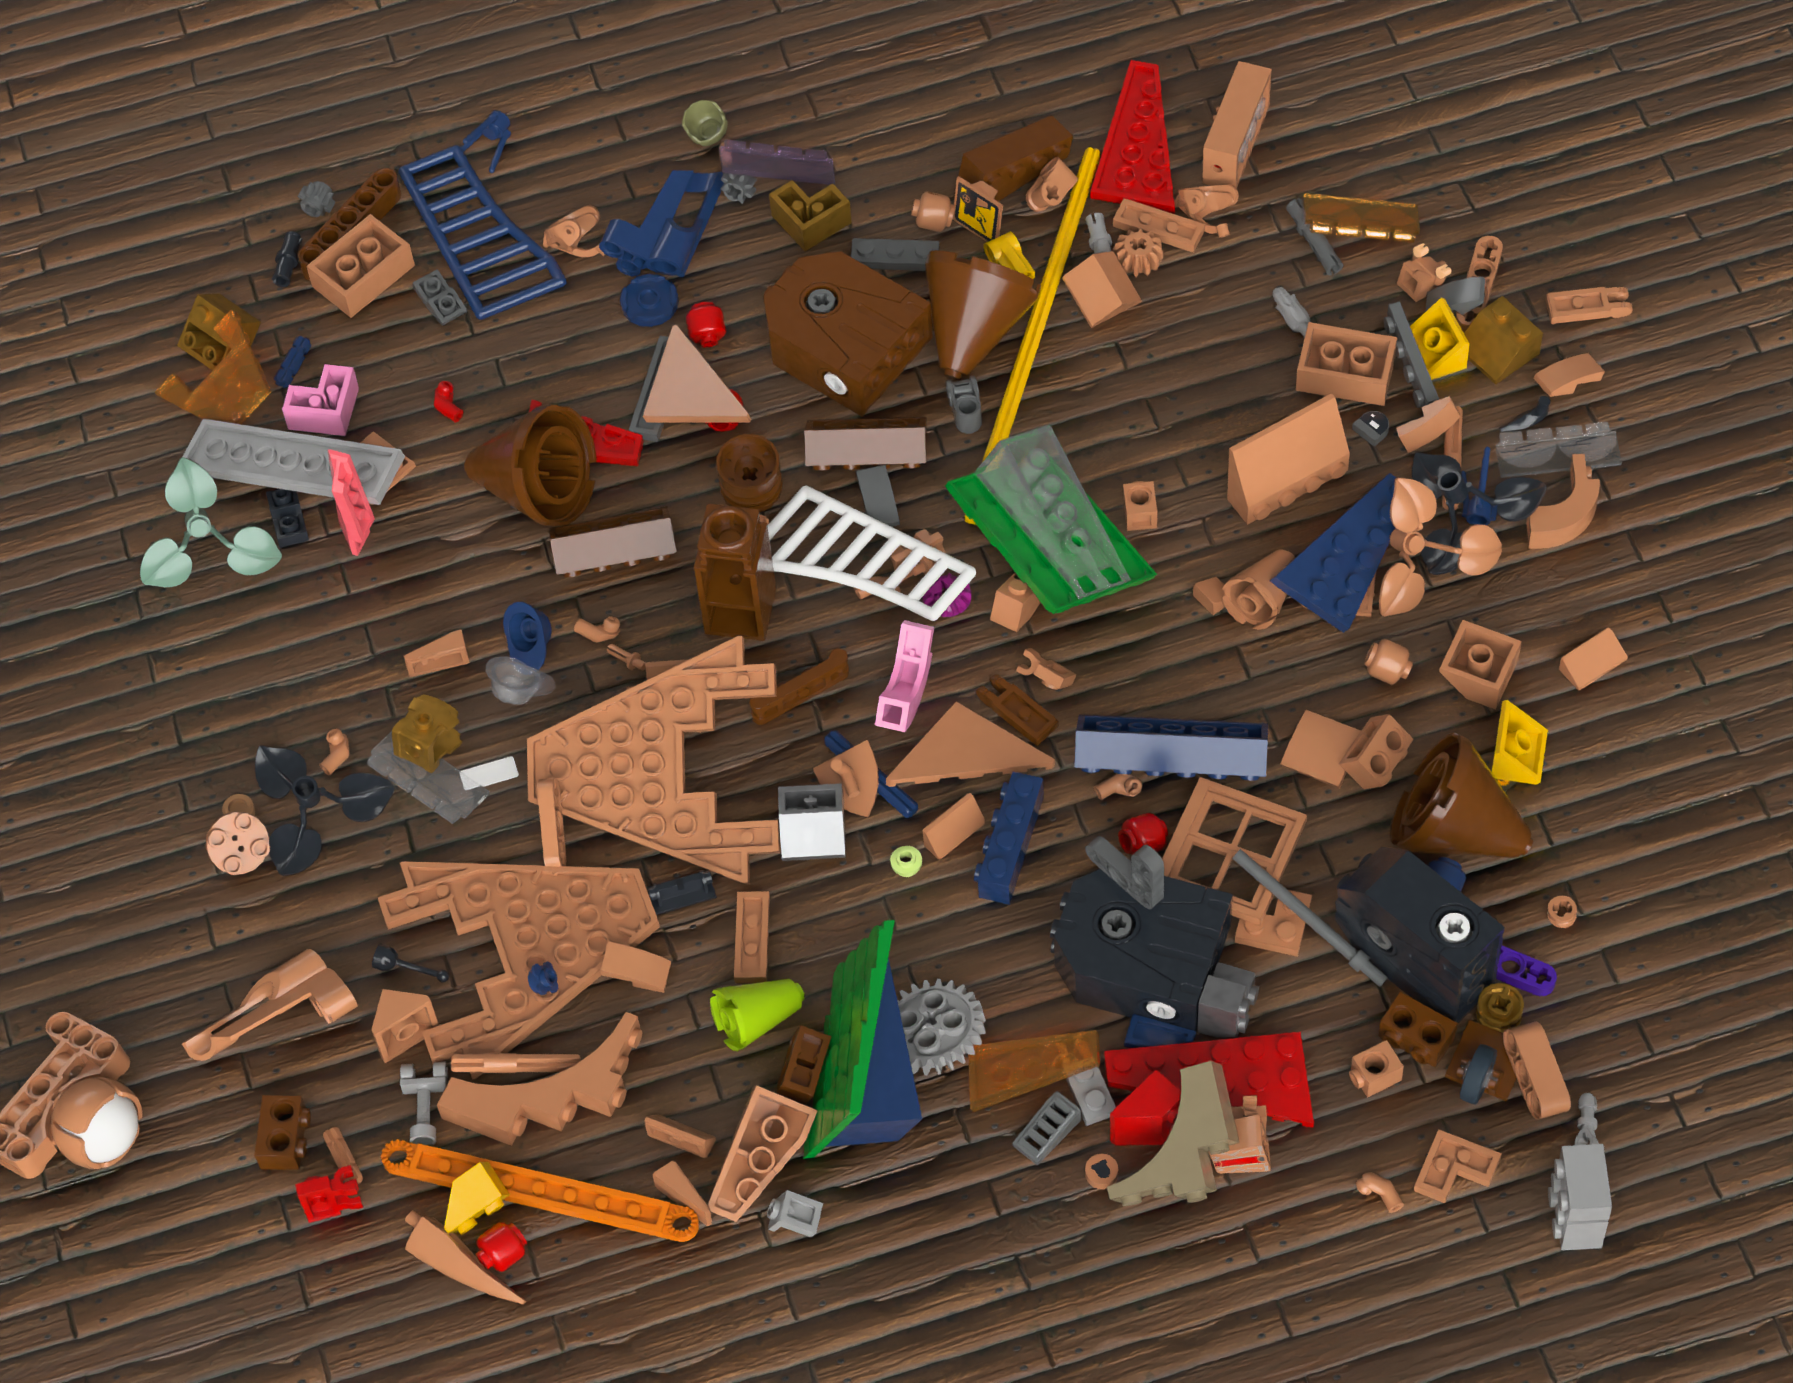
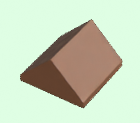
M1113 251L1092 254L1062 277L1091 328L1142 302Z
M382 989L371 1031L381 1059L384 1063H387L424 1040L422 1031L439 1026L431 1000L427 995Z

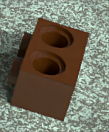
M1400 992L1380 1021L1379 1037L1383 1041L1387 1040L1392 1048H1400L1408 1052L1417 1062L1429 1064L1436 1068L1456 1038L1458 1023ZM1402 1021L1406 1022L1409 1026L1399 1027L1395 1023ZM1427 1037H1432L1436 1039L1438 1042L1427 1043L1423 1039Z
M800 1025L791 1037L775 1089L776 1094L803 1105L810 1101L815 1092L831 1036Z
M262 1095L254 1155L260 1169L300 1170L301 1158H305L307 1154V1140L304 1138V1130L310 1127L311 1122L310 1108H306L302 1096ZM292 1114L290 1119L280 1121L284 1115ZM283 1144H288V1145H289V1146H288L285 1150H283V1151H276V1149H277L280 1145H283Z

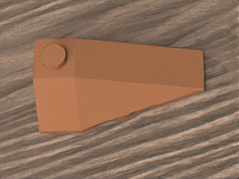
M757 1085L754 1086L707 1206L710 1208V1212L737 1222L806 1141L817 1110Z

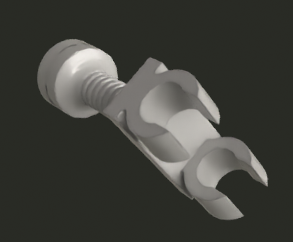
M434 1062L432 1078H416V1072L413 1069L414 1064H401L400 1086L403 1094H417V1124L410 1128V1143L433 1146L436 1143V1128L430 1125V1093L444 1092L448 1083V1067H446V1062Z

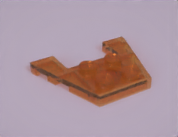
M230 310L213 328L232 349L228 355L193 392L178 375L172 373L155 393L201 419L242 424L272 391L259 360L253 354L250 347L251 341L248 334L242 328L240 323L242 320L239 314L234 310Z

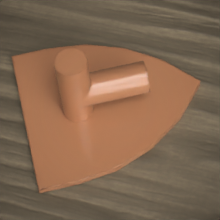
M866 740L814 767L813 770L820 785L842 783L845 810L852 814L869 817L876 801L879 776L874 752L869 741Z

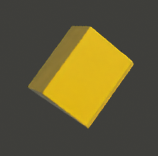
M1440 298L1410 326L1431 380L1466 369L1469 352V342L1446 300Z
M1508 700L1502 701L1492 774L1496 779L1539 784L1541 783L1548 730Z

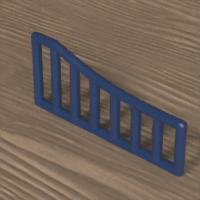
M453 145L399 168L398 173L477 319H486L566 285L567 280L555 258L515 225L496 204L459 145ZM452 158L455 159L459 168L419 184L416 183L412 175ZM462 178H466L471 186L430 204L427 203L423 196L425 193ZM476 197L484 205L479 209L439 224L434 216L436 213ZM493 216L500 224L451 245L445 234ZM506 234H510L518 241L515 244L463 265L460 264L456 257L457 254ZM526 251L531 252L538 258L473 286L467 275ZM546 268L552 276L550 280L484 307L478 297Z

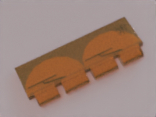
M1308 193L1303 195L1305 224H1310L1311 233L1331 235L1334 226L1336 227V235L1360 237L1361 230L1364 229L1365 238L1389 240L1390 232H1393V241L1414 243L1415 236L1419 235L1420 232L1417 204Z

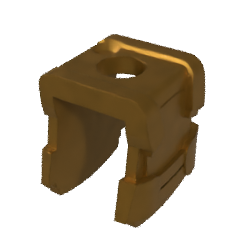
M423 694L420 697L413 698L408 707L409 712L406 717L393 727V751L395 756L404 758L424 768L425 771L433 773L440 764L439 759L446 753L451 754L462 744L460 733L454 729L460 722L458 711L440 699Z

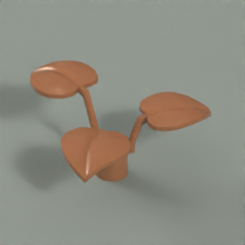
M1395 478L1394 493L1390 505V518L1396 529L1391 533L1390 544L1395 550L1400 551L1399 557L1403 558L1407 565L1401 562L1395 563L1384 575L1379 595L1380 615L1391 616L1408 612L1414 609L1423 597L1424 579L1420 574L1414 572L1415 565L1409 555L1420 553L1424 546L1460 554L1457 562L1459 570L1468 575H1481L1489 571L1497 563L1501 555L1502 543L1497 534L1486 525L1474 524L1462 533L1460 538L1461 548L1424 540L1422 534L1417 531L1423 529L1422 523L1430 521L1435 516L1437 508L1435 495L1427 486L1416 480Z

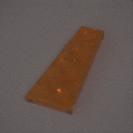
M1096 1030L973 1045L975 1055L968 1054L970 1108L973 1112L1100 1066L1099 1034Z

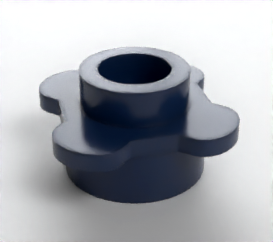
M548 961L544 962L541 966L534 964L528 973L530 988L540 995L547 994V991L551 993L557 992V974L553 965Z

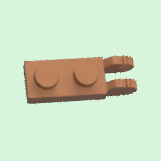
M1597 287L1546 294L1545 299L1551 324L1608 318L1610 316L1613 318L1627 317L1633 311L1632 304L1624 302L1629 297L1628 289L1624 287Z

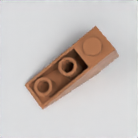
M1016 573L996 591L990 620L1018 632L1032 617L1040 601L1027 583H1023Z

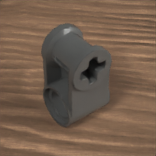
M975 375L962 381L951 382V380H946L947 398L949 406L952 408L957 429L966 434L978 431L982 426V415Z

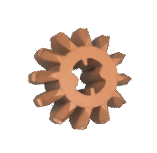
M1140 228L1138 232L1134 233L1129 229L1127 235H1119L1114 246V254L1126 274L1133 272L1135 278H1137L1139 273H1144L1148 277L1150 270L1157 271L1159 262H1162V242L1160 238H1154L1153 231L1144 233L1142 228Z

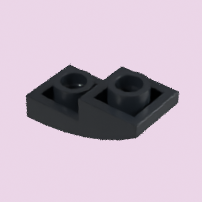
M276 489L266 492L279 547L282 548L309 541L297 491Z

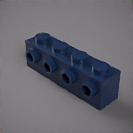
M1012 771L1009 783H1003L1000 793V800L1003 801L1001 809H995L993 813L991 827H994L992 836L987 835L983 845L985 858L983 863L978 862L974 873V881L978 882L979 898L1010 905L1044 798L1043 778Z

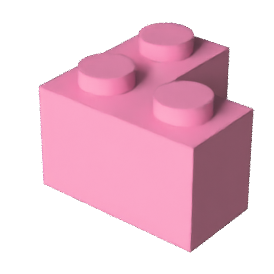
M325 364L318 388L289 385L282 408L288 430L346 436L359 390L354 367Z

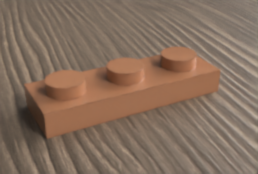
M1125 198L1113 218V227L1124 231L1130 229L1134 233L1138 232L1140 228H1142L1144 233L1153 231L1154 238H1160L1162 243L1193 253L1205 231V224Z
M769 891L737 892L734 960L735 983L767 982L770 915Z

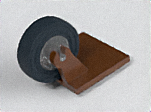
M1469 1020L1445 1074L1446 1078L1462 1084L1460 1099L1476 1105L1481 1099L1483 1092L1507 1101L1517 1080L1504 1047L1503 1033Z

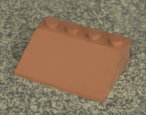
M1331 393L1229 448L1227 500L1247 525L1255 520L1266 518L1272 511L1281 506L1286 507L1292 504L1296 498L1307 492L1312 493L1316 491L1322 484L1331 479H1338L1348 471L1350 452L1335 396Z

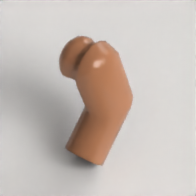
M1115 774L1094 786V791L1100 800L1113 793L1133 797L1142 790L1141 781L1128 774Z
M1372 1172L1364 1173L1362 1178L1357 1180L1356 1187L1358 1191L1363 1195H1369L1372 1191L1379 1194L1390 1213L1396 1212L1404 1206L1390 1180Z

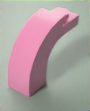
M906 620L901 624L893 672L886 689L879 696L876 726L905 732L911 725L918 710L932 659L930 651L934 627Z

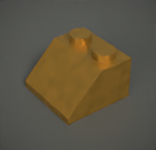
M1501 296L1482 309L1464 332L1469 342L1468 360L1496 385L1540 354L1543 332L1506 298Z

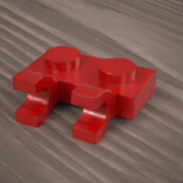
M351 1165L338 1169L334 1179H329L328 1176H312L301 1183L295 1184L297 1196L309 1223L342 1215L341 1210L363 1208L360 1196L348 1197L358 1194L359 1185L357 1180L352 1179L343 1184L346 1178L354 1176Z

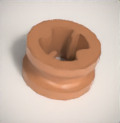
M1557 896L1550 900L1547 917L1554 926L1566 928L1575 922L1577 914L1575 901L1567 896ZM1560 907L1567 908V913L1564 914V917L1557 915Z

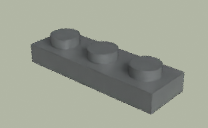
M853 238L851 257L871 269L926 271L925 262L928 253L935 250L940 251L939 241Z

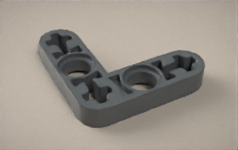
M1097 836L1085 846V851L1091 861L1145 908L1152 909L1163 899L1164 862L1153 848L1143 845L1132 855L1130 861L1101 836Z

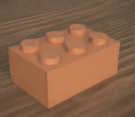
M370 214L306 267L312 287L352 318L413 268L415 264L410 244Z
M1308 322L1297 368L1296 391L1324 396L1332 393L1335 398L1384 406L1395 361L1397 337Z

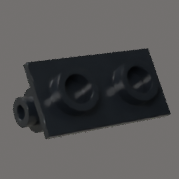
M699 870L698 873L660 884L654 883L653 886L647 887L656 915L717 898L712 884V877L708 870Z

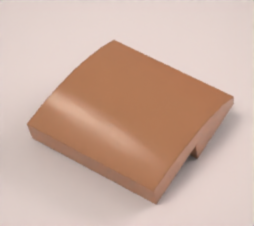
M1305 710L1280 765L1340 789L1347 772L1339 763L1361 730Z

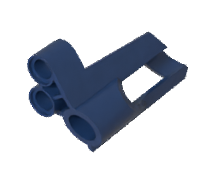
M672 170L640 228L621 219L610 220L599 244L600 250L609 257L618 258L616 262L617 269L628 276H638L642 269L648 268L662 275L684 277L721 193L720 189L724 184L721 180L723 172L693 173L690 170ZM684 192H707L693 226L684 228L677 225L673 217Z

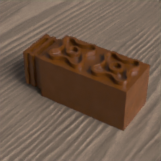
M707 504L694 565L705 634L727 637L743 636L744 639L765 641L776 594L768 525L765 522H760L758 509Z

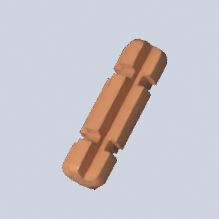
M332 1127L323 1133V1138L338 1169L351 1165L354 1176L346 1178L344 1181L356 1179L358 1184L363 1181V1176L344 1141L340 1129Z

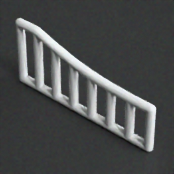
M809 486L801 487L768 524L769 539L771 540L807 499L819 504L772 556L774 571L829 580L858 588L902 606L930 621H936L976 575V569L973 566ZM830 510L842 516L801 563L785 561ZM853 522L865 527L830 568L814 566ZM876 533L888 538V541L857 575L843 572ZM899 545L912 550L883 585L869 580ZM923 557L936 562L908 595L895 590ZM947 568L960 574L932 607L919 601Z

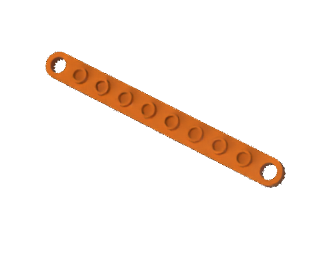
M392 1140L382 1149L381 1160L383 1166L389 1173L452 1188L453 1181L479 1162H489L510 1194L503 1199L504 1201L679 1242L691 1240L699 1230L697 1214L687 1206L683 1207L659 1199L424 1144L405 1142V1140ZM404 1151L407 1153V1156L403 1163L400 1162L399 1165L398 1163H391L389 1159L394 1152ZM680 1217L690 1219V1227L687 1230L684 1229L685 1231L675 1230L673 1223L676 1219Z

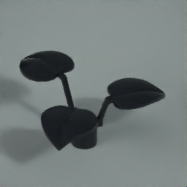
M1416 452L1413 460L1412 480L1427 486L1435 495L1436 500L1444 495L1452 524L1451 531L1443 528L1437 529L1430 533L1425 540L1447 546L1461 548L1460 538L1463 532L1457 533L1458 525L1454 504H1460L1465 501L1468 492H1472L1491 505H1498L1497 512L1501 518L1516 522L1531 516L1538 508L1547 491L1546 484L1537 479L1514 477L1499 483L1495 488L1497 499H1492L1473 487L1471 482H1464L1461 477V466L1453 457ZM1424 546L1421 551L1428 572L1433 575L1449 573L1458 568L1457 562L1460 554Z
M259 746L257 750L255 774L260 789L267 796L275 799L284 798L292 790L297 803L300 805V828L295 824H284L275 829L269 838V855L278 873L283 876L294 875L306 870L320 855L322 849L321 836L315 830L306 829V810L316 806L321 796H325L336 803H343V812L349 819L356 822H368L382 813L395 791L394 785L380 776L369 773H354L340 781L339 792L342 797H338L326 791L324 787L319 788L312 777L306 776V762L297 752L266 746Z

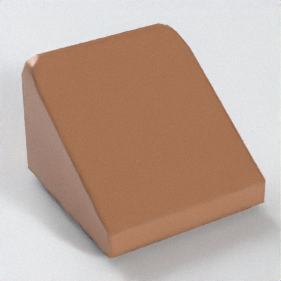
M1217 577L1200 581L1193 585V596L1213 616L1225 608L1222 597L1225 595L1224 590H1222L1224 584Z

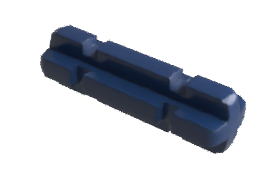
M302 336L295 338L292 344L293 347L289 349L280 366L282 369H279L274 376L276 385L283 388L289 387L293 380L292 377L296 375L305 359L303 355H306L311 348L308 338Z

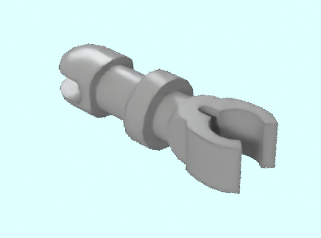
M1584 1093L1579 1098L1578 1108L1581 1111V1117L1577 1120V1127L1580 1131L1575 1139V1145H1586L1588 1140L1590 1141L1589 1145L1599 1144L1594 1132L1598 1124L1597 1119L1594 1118V1112L1597 1111V1099L1591 1093Z

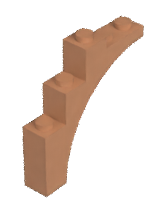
M625 1012L613 1033L594 1052L576 1065L551 1077L525 1084L504 1086L475 1084L451 1077L437 1103L441 1119L512 1146L516 1137H520L525 1131L527 1119L562 1132L566 1122H571L574 1118L577 1105L611 1117L616 1107L620 1108L625 1100L627 1091L624 1087L622 1075L627 1069L628 1055L631 1049L637 1048L642 1038L643 1031L640 1028L638 1016Z

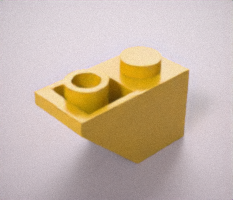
M479 1162L453 1181L444 1226L448 1234L457 1233L458 1231L461 1235L465 1234L478 1224L475 1219L485 1212L489 1216L505 1205L502 1200L510 1194L489 1162Z

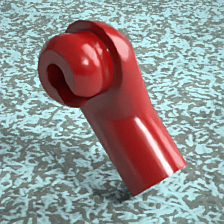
M441 381L434 392V407L456 423L460 421L464 412L453 404L454 387L452 383Z

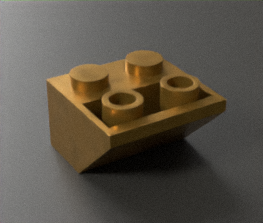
M220 293L197 294L177 346L215 373L223 374L251 348L261 322Z

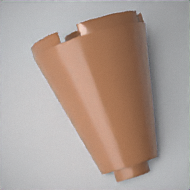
M1279 549L1231 577L1222 589L1225 592V595L1222 597L1223 604L1229 614L1241 624H1244L1246 621L1253 624V629L1268 628L1276 620L1287 596L1285 592L1277 588L1270 580L1296 557L1289 551Z

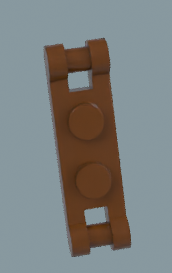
M834 649L829 654V659L816 666L806 668L799 676L790 681L779 683L777 685V697L750 698L749 703L753 722L758 725L766 724L846 679L849 675L846 651Z

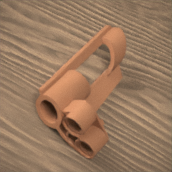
M306 949L258 980L248 992L240 1007L191 1036L182 1045L189 1057L194 1060L204 1061L233 1045L239 1039V1036L276 1015H281L309 998L319 1016H323L328 1024L358 1007V1004L349 988L336 972L327 968L324 961L315 951ZM263 999H269L266 1003L213 1035L211 1033Z

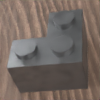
M1220 962L1217 963L1213 976L1208 975L1199 1000L1198 1033L1219 1039L1237 1038L1239 1032L1245 1033L1250 1016L1247 1014L1249 1006L1255 1004L1259 992V986H1255L1254 972Z

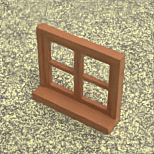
M1200 777L1162 858L1164 862V876L1201 885L1179 877L1192 846L1196 845L1226 856L1212 889L1219 890L1232 858L1240 849L1280 883L1307 822V815ZM1213 801L1245 812L1232 844L1199 833ZM1252 815L1285 827L1271 858L1238 847ZM1260 883L1252 902L1233 896L1232 916L1261 925L1274 895Z

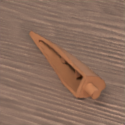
M414 1210L407 1215L405 1221L414 1227V1230L407 1241L406 1251L449 1278L473 1289L523 1305L526 1303L522 1296L495 1276L489 1269H485L461 1238L455 1233L448 1234L444 1229L445 1225L437 1219L420 1216Z

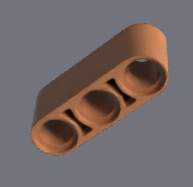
M1536 1021L1504 1030V1047L1531 1115L1538 1120L1569 1111L1571 1107L1569 1092L1542 1025Z

